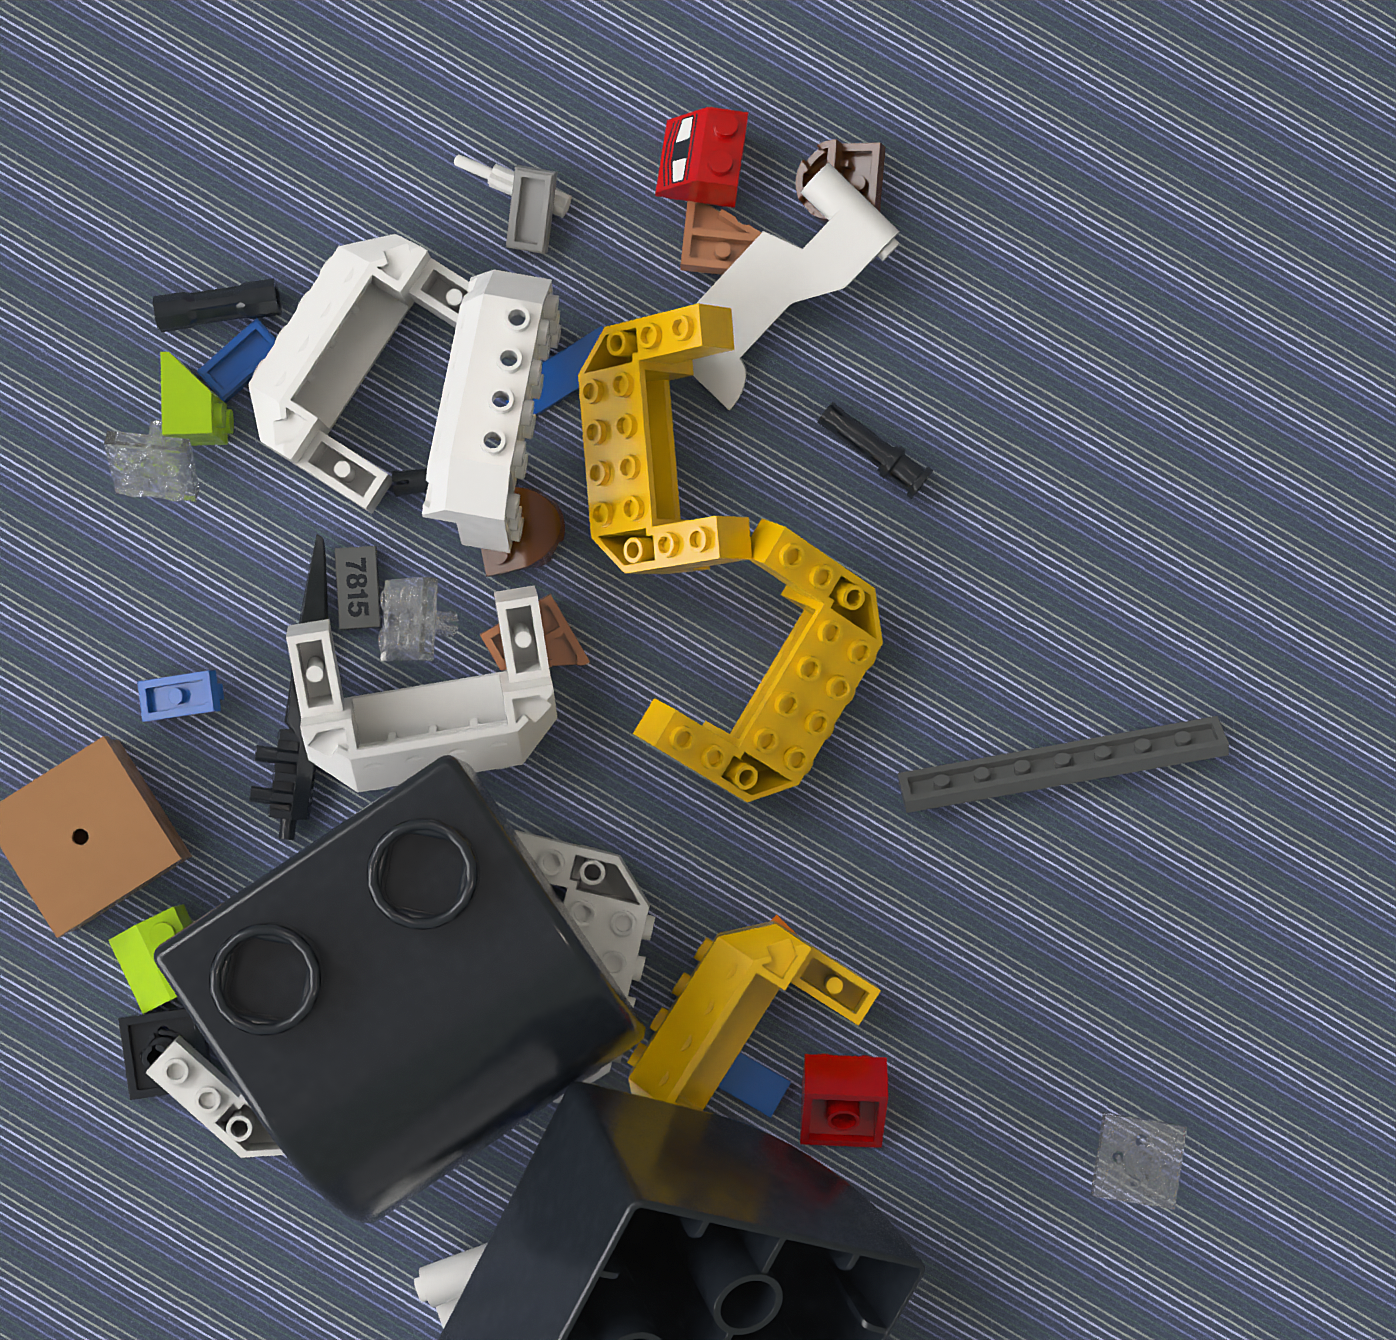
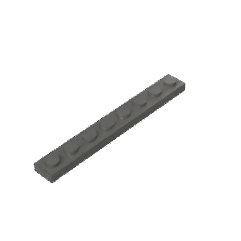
M1218 716L901 772L898 773V784L906 813L1227 756L1229 755V742Z

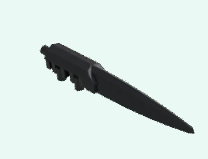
M316 534L299 624L328 619L325 542L323 537ZM291 670L284 720L289 729H279L277 747L256 745L254 761L275 764L272 775V788L251 786L249 802L270 804L267 816L281 818L278 838L286 840L295 839L297 820L310 819L316 765L308 760L301 733V713L293 671Z

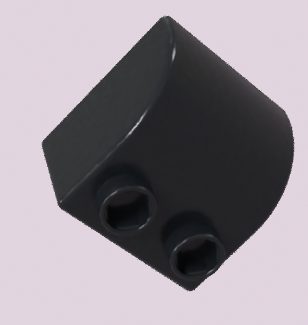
M444 755L160 944L154 952V961L275 1143L300 1174L325 1200L347 1217L361 1223L379 1221L562 1096L570 1084L576 1081H584L634 1047L646 1034L644 1023L474 769L468 763L451 755Z
M576 1081L566 1089L438 1340H887L926 1269L925 1264L910 1243L866 1197L832 1170L791 1144L735 1119Z

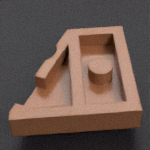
M687 201L680 270L723 275L762 232L750 225L739 223L735 216L723 209L719 212L708 204Z
M551 593L539 599L549 667L588 664L590 661ZM498 623L480 633V636L499 669L507 670Z

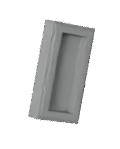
M522 165L515 166L506 240L507 248L541 254L548 252L557 171Z

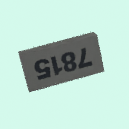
M377 547L335 548L339 629L382 628Z

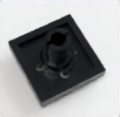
M185 1008L118 1018L130 1100L169 1094L147 1075L146 1071L179 1035L211 1063L209 1044ZM161 1026H166L169 1028V1030L161 1029L159 1031Z

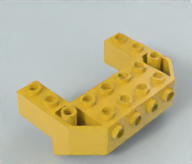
M698 303L606 326L578 374L591 538L625 574H671L710 570L712 565L752 559L749 517L711 516L694 520H681L669 381L694 375L693 359L735 350L731 308Z
M763 518L751 535L752 559L750 561L786 584L781 595L804 611L731 733L729 734L707 721L700 725L656 698L653 699L633 732L635 736L747 803L799 785L802 778L811 770L814 758L824 741L833 733L836 721L845 706L853 699L858 684L866 671L874 664L877 652L883 644L875 588L787 527Z
M775 921L717 933L713 941L706 937L693 957L699 961L690 976L684 972L671 992L677 996L669 1010L661 1007L650 1024L649 1028L655 1031L648 1044L645 1045L639 1042L627 1061L628 1064L633 1066L628 1077L631 1094L703 1111L780 988L785 991L791 982L858 1026L881 990L870 981Z

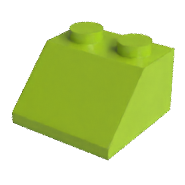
M160 352L162 435L179 446L228 445V434H233L234 431L232 409H227V404L170 352Z
M184 904L171 907L108 940L143 1014L177 998V995L154 961V952L160 944L192 924Z

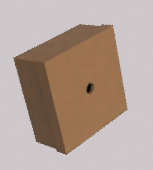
M109 736L101 737L0 801V848L57 938L78 930L192 857L120 740L110 739Z

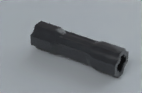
M274 278L246 282L240 286L153 296L155 321L161 333L227 320L281 315L282 312L277 281L275 282Z

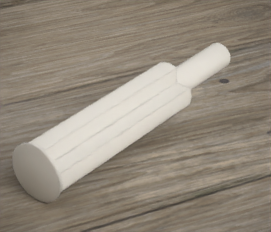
M460 154L455 157V166L487 179L489 187L512 196L514 171L498 164L490 168ZM555 190L553 214L563 218L570 207L572 196Z

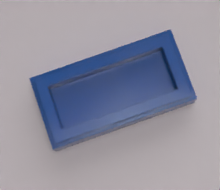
M256 318L196 372L220 399L227 403L251 381L255 369L266 358L274 346L276 338Z

